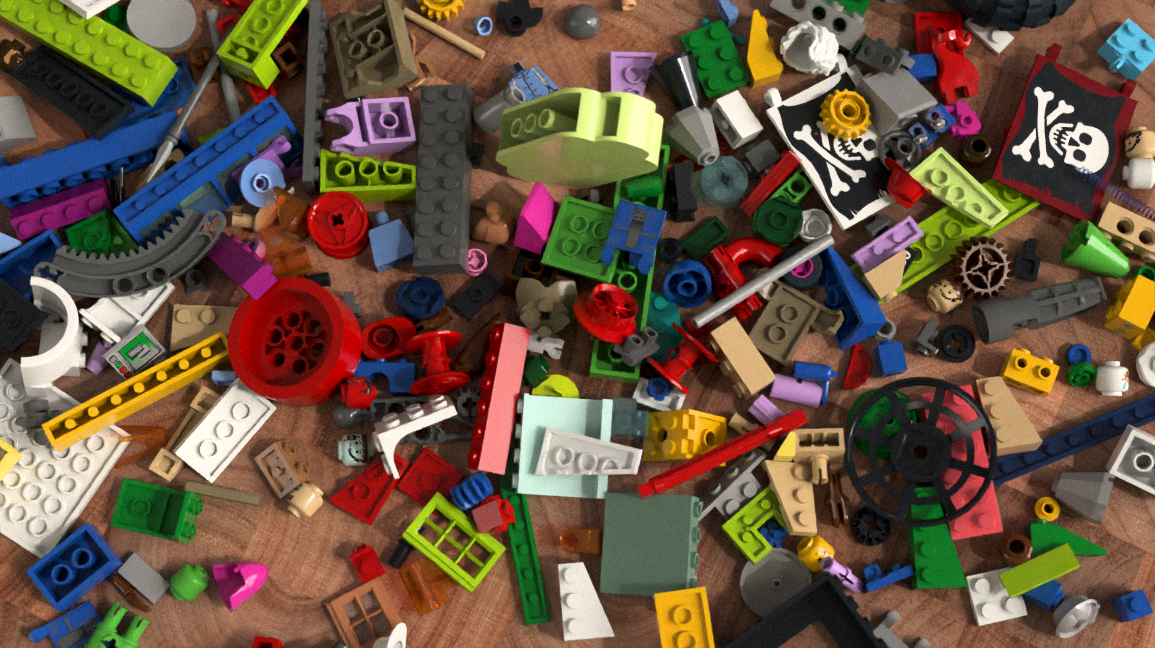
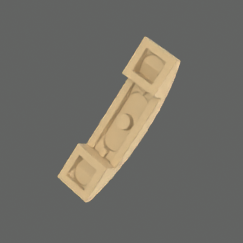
M204 385L202 386L190 405V411L165 449L161 448L149 466V470L168 481H171L186 462L173 452L174 449L221 395Z

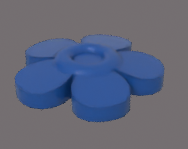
M770 521L767 523V529L762 528L759 533L764 538H767V542L772 547L782 548L785 542L781 538L787 535V531L783 527L777 529V523Z

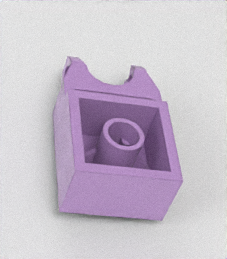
M408 97L362 99L359 102H348L340 107L326 110L324 114L325 120L343 125L348 132L347 136L332 141L330 145L331 151L348 153L352 156L409 152L416 142Z

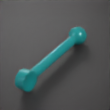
M707 18L701 20L703 27L711 24ZM729 32L731 38L736 40L737 45L745 43L743 35L736 36Z

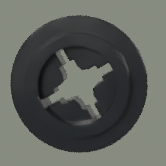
M950 325L944 328L936 340L938 352L944 360L950 361L952 364L963 363L968 360L975 350L974 336L967 328L960 325ZM951 338H953L956 342L964 341L958 347L959 351H956L955 348H947L949 344L952 343Z
M869 506L858 510L852 517L851 532L859 543L866 546H876L883 543L889 536L891 526L889 520L873 511ZM875 517L874 525L880 531L872 530L867 536L868 527L862 522H870Z

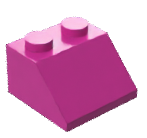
M535 182L520 213L514 240L515 246L541 255L544 247L547 246L560 207L541 182Z

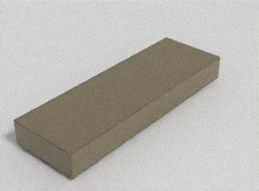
M190 481L186 482L184 490L186 492L187 490L193 491L201 496L262 507L263 498L257 494Z

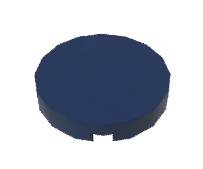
M416 277V280L411 282L408 280L401 285L396 294L398 309L403 315L411 319L420 320L437 314L445 301L444 291L440 283L430 277Z

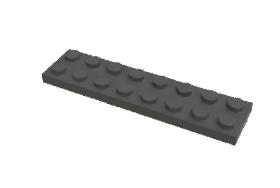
M310 0L302 173V182L308 195H317L318 187H320V142L324 141V129L321 128L320 119L325 118V107L322 105V97L326 95L323 75H326L327 72L324 53H327L328 48L327 38H325V31H328V16H326V8L321 6L320 0Z

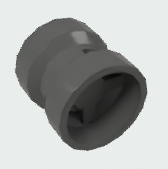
M33 400L23 403L24 412L27 413V419L25 420L26 429H40L42 424L51 420L47 413L49 409L48 400Z

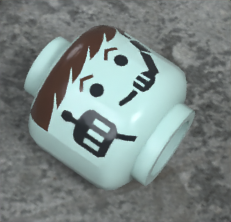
M345 434L337 444L338 460H342L346 466L366 465L369 457L374 455L373 442H368V437L365 434Z

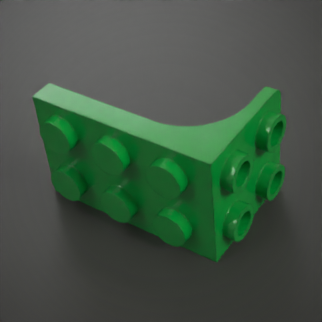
M123 478L110 526L189 545L190 539H194L197 531V525H194L196 517L201 514L203 509L202 496L189 490L185 492Z

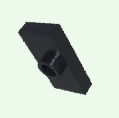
M485 270L452 303V306L470 322L501 291L502 285Z

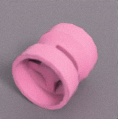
M473 248L469 250L467 274L472 277H479L485 270L487 271L488 262L482 250Z

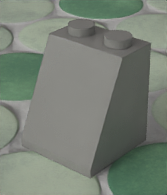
M900 65L895 76L881 70L876 75L869 73L860 79V83L854 89L870 105L869 112L872 113L870 120L880 138L890 131L902 130L916 124L938 104L936 99L902 65Z

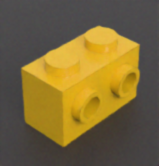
M1013 348L1007 353L999 375L1003 381L1041 397L1050 394L1060 366L1053 364L1054 361L1049 358L1034 357L1026 349Z

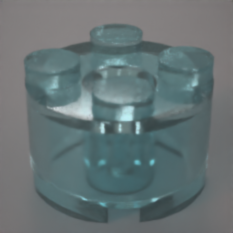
M733 156L717 157L714 163L706 165L702 169L698 188L700 197L708 206L719 208V210H728L740 203L748 186L747 171L742 163ZM719 181L727 182V186L724 183L719 184Z

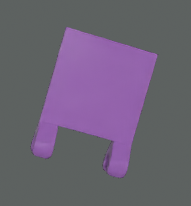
M279 135L274 139L271 146L232 172L231 175L239 184L241 172L249 162L256 159H267L279 167L284 181L288 182L295 177L302 176L303 162L301 159H295L288 169L285 167L277 154L289 151L291 145L284 135ZM258 179L256 180L257 187L260 186V181Z

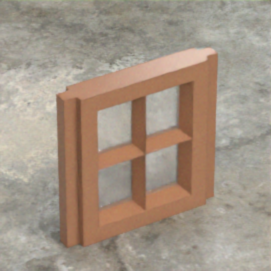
M380 576L326 604L347 648H373L376 640L380 637L390 636L395 626L403 623Z

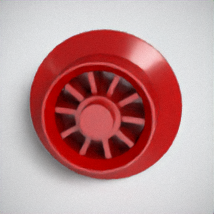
M601 283L596 285L592 291L581 293L576 297L573 303V311L581 326L589 332L588 336L590 339L597 340L598 338L609 343L622 344L625 343L628 336L636 334L637 326L634 318L638 312V307L633 297L624 289L613 284Z

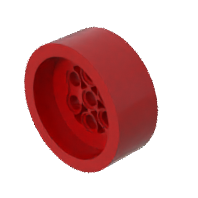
M300 277L277 278V281L257 301L248 295L235 312L228 334L230 362L236 375L244 385L257 394L275 402L298 408L321 404L340 392V384H344L346 378L354 375L362 350L360 326L351 308L342 299L321 285ZM300 317L299 323L294 326L295 320ZM321 324L320 331L315 333L316 327ZM282 334L281 340L276 343L277 336ZM303 340L302 347L297 350L298 343ZM324 347V353L319 357V350ZM285 357L283 365L279 366L280 360ZM306 364L305 371L300 373L301 367Z

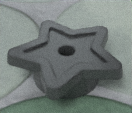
M196 264L192 270L180 276V278L187 283L188 294L196 290L207 292L206 282L212 276V273L202 272Z

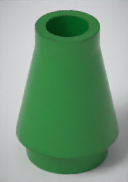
M652 173L634 182L627 183L629 198L658 197V194H663L660 174L654 175Z

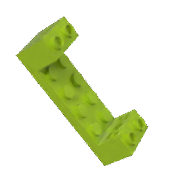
M254 0L216 53L229 72L267 90L280 72L271 59L270 54L309 0Z

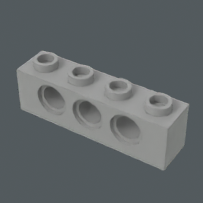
M772 0L770 7L800 23L809 20L813 25L826 27L829 32H833L836 35L835 38L838 44L851 51L856 47L868 25L864 21V16L854 11L850 14L843 10L844 6L834 0L831 3L827 0H805L803 8L796 6L794 0ZM817 6L825 10V17L823 19L815 15V8ZM836 18L845 20L846 27L844 30H840L835 26Z

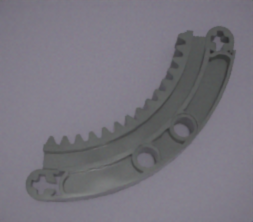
M191 208L182 209L185 217L177 216L176 219L179 225L171 224L173 232L165 230L163 232L165 239L157 236V244L150 241L147 242L148 249L145 246H139V253L136 249H131L129 254L127 252H120V256H118L117 253H111L109 257L108 254L101 253L99 257L98 253H91L89 256L87 251L80 253V250L75 248L70 251L71 246L63 245L57 249L52 263L41 262L36 265L33 271L34 277L42 278L43 273L40 272V269H46L48 266L50 267L49 272L54 275L59 274L58 270L65 272L59 276L56 284L69 294L86 297L112 298L148 292L179 278L199 263L218 242L227 220L225 215L218 210H211L203 215ZM218 214L219 221L222 223L220 226L215 225L212 232H217L216 236L214 237L208 232H201L204 226L207 229L210 228L211 221H209V217H215ZM157 268H162L166 274L161 282L155 280L153 276ZM46 277V278H45V279L50 280V281H52V282L55 281V279H53V278H51V277ZM124 278L129 279L132 283V287L128 292H124L120 287V282Z

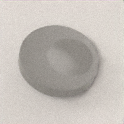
M132 0L127 9L126 24L132 37L158 52H172L184 47L192 39L196 27V14L188 0Z
M773 548L754 566L749 560L746 562L739 580L740 593L746 606L754 614L763 618L811 584L812 577L809 569L798 559L797 554L783 548Z

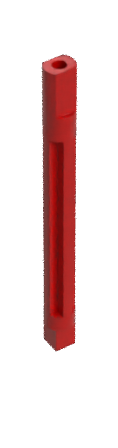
M798 408L650 478L648 482L638 486L636 491L641 500L653 494L658 495L807 424V419L802 409Z

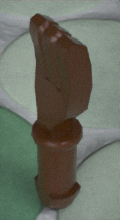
M117 574L110 576L109 581L124 597L129 596L134 606L144 612L151 611V608L139 599L133 591V587H130Z

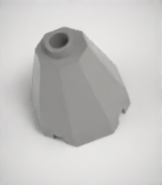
M692 105L675 113L672 118L673 124L670 126L668 123L665 127L667 141L670 146L699 165L706 166L714 163L720 152L712 114L707 108L701 110L698 106Z
M1107 472L1061 473L1060 478L1055 477L1051 491L1056 492L1054 498L1090 523L1100 525L1115 475Z

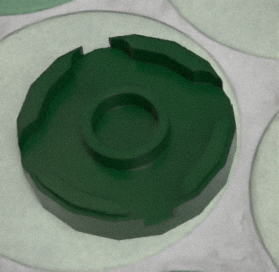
M774 197L763 202L758 208L754 221L756 231L763 240L770 244H788L796 239L801 232L803 215L798 205L789 198Z

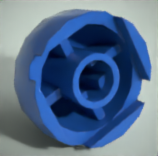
M692 259L680 260L667 270L663 283L664 294L668 301L672 304L673 302L680 304L681 308H695L703 305L706 302V298L712 292L711 275L707 268L698 261Z

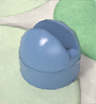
M479 16L473 20L472 27L475 33L486 36L492 31L493 24L490 18Z

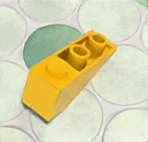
M758 9L753 11L745 62V69L751 79L752 89L779 81L783 71L780 58H776L774 53L775 44L773 38L768 37L766 32L768 28L764 16H760Z

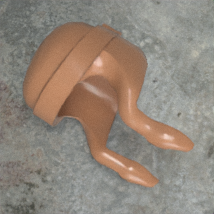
M471 196V204L486 210L487 216L479 221L474 230L469 228V235L474 240L485 241L493 245L507 243L516 229V215L511 209L496 201L491 200L488 203H483Z

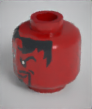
M368 377L346 378L344 384H340L341 404L345 403L348 409L369 408L372 400H376L377 397L376 385H371Z

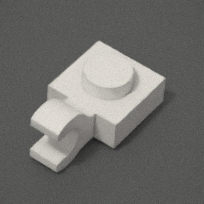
M530 330L527 350L542 354L546 350L550 357L560 359L562 351L556 350L554 347L562 349L565 341L559 338H543Z

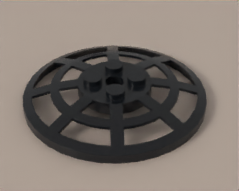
M910 377L884 385L873 392L860 405L853 415L847 430L844 458L852 486L859 497L873 511L897 524L910 527H932L958 519L969 512L982 499L995 474L997 442L989 417L981 405L969 393L945 380L931 377ZM910 386L936 387L932 402L912 401L901 404L895 391ZM946 390L966 401L975 410L979 418L965 424L954 411L943 406ZM886 396L892 410L880 419L873 432L860 428L859 424L867 411L879 399ZM930 409L926 423L918 422L912 424L905 411ZM942 413L949 417L959 428L945 435L942 430L936 427L939 414ZM897 416L902 429L896 434L894 439L881 435L886 424ZM982 427H985L990 446L988 468L974 464L975 448L971 433ZM855 436L870 441L868 457L872 472L861 477L857 476L853 459ZM962 438L965 439L967 447L966 462L952 458L951 444ZM877 444L891 448L892 462L880 468L878 467L876 457ZM918 446H925L928 449V456L923 460H919L914 456V451ZM948 467L963 471L957 482L946 490L940 477L947 471ZM898 471L907 479L903 493L894 489L884 477ZM970 474L985 478L975 496L963 507L956 510L950 497L963 487ZM877 481L888 494L900 500L895 514L878 505L867 494L863 486ZM931 482L937 493L935 496L926 498L912 497L917 483ZM941 502L947 513L946 516L929 520L905 518L910 504L930 505Z

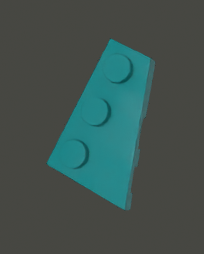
M651 291L647 326L651 327L658 334L655 343L660 347L650 357L660 365L670 352L668 350L670 348L674 349L683 338L673 329L672 322H675L681 328L682 325L677 303L673 302L672 304L662 292ZM679 351L672 357V359L676 358V356L679 354ZM643 359V364H650L647 360Z

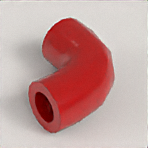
M737 238L723 246V250L732 262L738 263V265L743 261H754L765 268L771 269L779 264L783 256V251L761 238Z

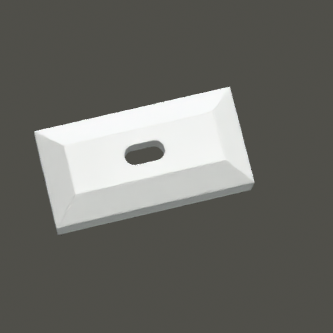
M640 377L632 402L656 411L681 409L686 394L671 389L669 396H665L663 401H656L647 394L646 389L649 386V380ZM656 387V390H657V391H660L661 388H660V387Z

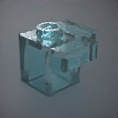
M612 397L610 438L634 439L636 437H647L649 411H636L637 398Z

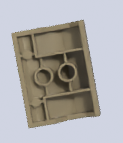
M381 0V4L367 12L350 11L329 23L344 97L346 99L400 88L419 77L402 6L397 0Z

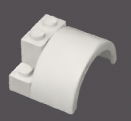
M31 276L30 286H32L34 305L48 315V317L37 328V330H41L39 355L21 357L20 368L26 396L47 397L48 389L53 388L54 380L61 376L80 377L81 368L86 366V353L82 352L83 346L88 345V331H84L83 322H79L75 303L62 287L50 280ZM60 317L64 320V322L55 323L60 322Z

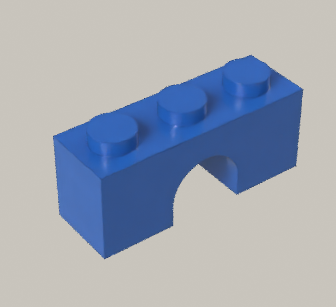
M363 359L359 360L352 377H368L370 381L376 377H385L390 381V393L392 396H416V394L410 391V386L417 380V366L415 363H411L412 360L398 359L397 363H387L386 359H373L372 362H363Z

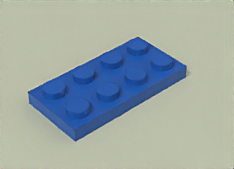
M184 56L172 60L178 67V70L153 107L113 84L106 86L133 104L136 110L119 126L128 127L136 124L140 119H151L159 116L161 112L167 110L175 111L185 106L196 84Z

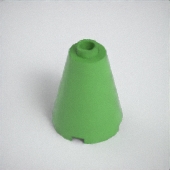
M1082 220L1076 224L1067 235V238L1070 239L1067 246L1062 244L1060 248L1059 260L1065 264L1103 276L1118 279L1119 277H1124L1130 269L1129 259L1088 220Z

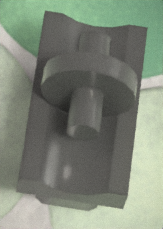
M647 326L639 333L628 336L625 343L616 344L613 350L622 355L624 363L632 367L637 366L641 363L642 359L658 351L660 346L655 343L658 334L651 327Z

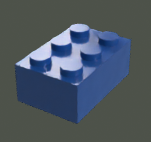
M85 523L27 569L26 572L54 609L65 612L121 567L124 562L97 527L93 524Z

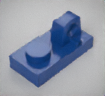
M903 563L888 568L890 573L883 575L877 564L863 568L864 593L872 592L914 575L915 572L912 565L904 567Z

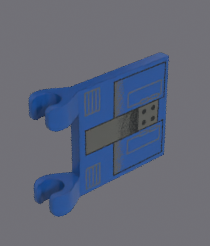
M620 200L606 244L600 256L602 263L611 265L615 249L642 255L638 264V270L641 274L648 275L667 211Z
M91 600L45 626L30 632L28 637L31 642L38 643L50 636L56 648H84V644L89 641L95 631L97 622L99 623L102 620ZM112 640L110 642L104 641L108 647L114 644Z

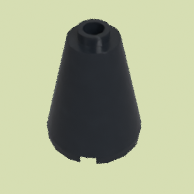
M692 49L664 59L659 66L656 63L649 67L650 73L678 112L692 105L699 108L703 107Z

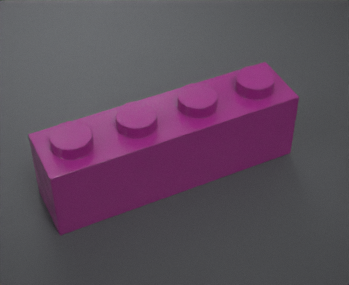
M103 177L12 208L10 222L19 241L44 233L49 229L53 230L93 216L105 209L110 210L112 209V196Z
M222 231L218 242L206 255L220 270L256 301L277 281V278L271 273L274 270L272 266L256 252L252 251L245 243L241 242L234 234L229 237Z

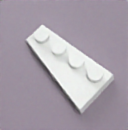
M547 427L535 475L637 474L643 450Z

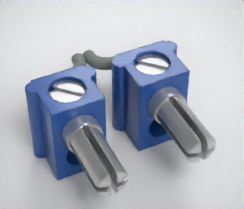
M942 104L934 107L926 114L927 118L931 121V127L923 119L908 130L914 137L913 141L915 144H919L924 149L938 138L936 134L938 131L943 134L956 123L955 119ZM919 128H921L922 134L918 132Z

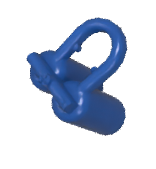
M794 360L791 376L799 379L822 381L823 391L820 406H824L827 402L830 377H837L838 372L831 370V367L826 364Z

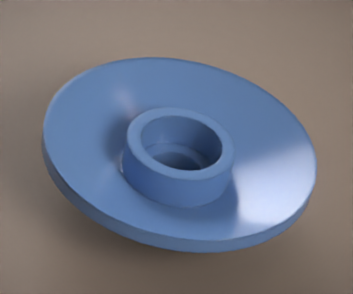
M253 160L241 172L239 179L240 191L245 200L251 205L269 207L275 204L282 196L284 190L283 174L279 167L270 160ZM257 179L260 181L259 187L256 186Z

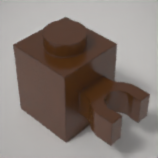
M199 47L192 52H188L193 76L197 83L215 53L212 47ZM218 68L209 84L221 81Z

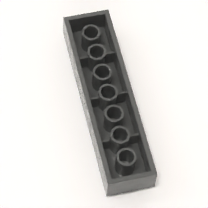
M468 83L421 86L413 267L420 275L468 273L474 126L473 108L475 94Z

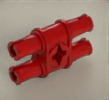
M721 245L708 253L709 257L700 262L709 271L712 288H714L721 299L750 282L747 281L738 268V263L732 262ZM752 294L730 308L738 322L742 323L751 317V313L763 304L755 294Z

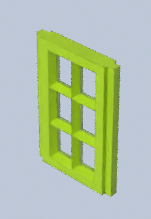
M438 492L401 536L470 594L506 549L490 534H479L476 523ZM435 508L451 520L444 530L428 518ZM424 522L440 534L433 544L417 532ZM455 524L471 536L464 547L448 535ZM444 538L460 550L453 561L437 549V546ZM475 541L491 553L484 563L468 551ZM464 555L480 566L473 577L457 565Z

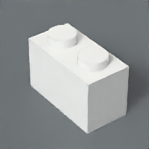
M738 90L717 99L709 109L714 123L732 149H736L754 140L763 130L760 121L755 117Z

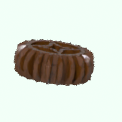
M971 236L970 241L963 240L962 246L954 247L958 254L950 255L954 263L947 265L949 268H953V272H950L948 276L955 277L953 281L957 286L962 285L960 291L962 294L965 293V298L971 299L973 297L974 300L980 301L982 298L984 300L991 298V295L996 297L999 295L998 289H1006L1003 282L1011 281L1007 277V273L1013 272L1011 268H1008V264H1011L1013 261L1006 259L1009 251L1002 250L1004 244L996 243L995 238L987 239V236H980L979 238ZM982 249L986 250L994 261H989L986 254H983ZM969 256H970V262H969V264L966 266V262H967V260H968V258H969ZM982 265H988L986 267H982V269H980L979 271H973L975 269H978V267H981ZM967 275L974 277L975 282L978 283V288L968 280Z

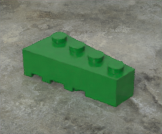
M934 487L915 488L912 497L926 498L937 494ZM940 503L930 505L910 504L906 513V518L913 520H929L944 516ZM947 524L932 527L906 526L909 564L912 565L915 572L914 575L910 576L912 590L968 587Z

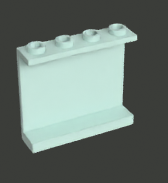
M524 393L522 399H518L517 414H521L520 424L516 423L515 438H519V448H514L513 463H517V473L512 474V488H516V493L606 499L608 475L535 474L547 427L610 442L613 400L535 396Z

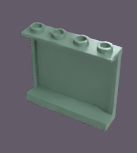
M606 492L600 593L654 596L657 593L698 588L695 568H698L699 554L696 553V547L701 536L700 528L698 527V517L702 513V504L699 502V497L653 494L641 500L638 493Z

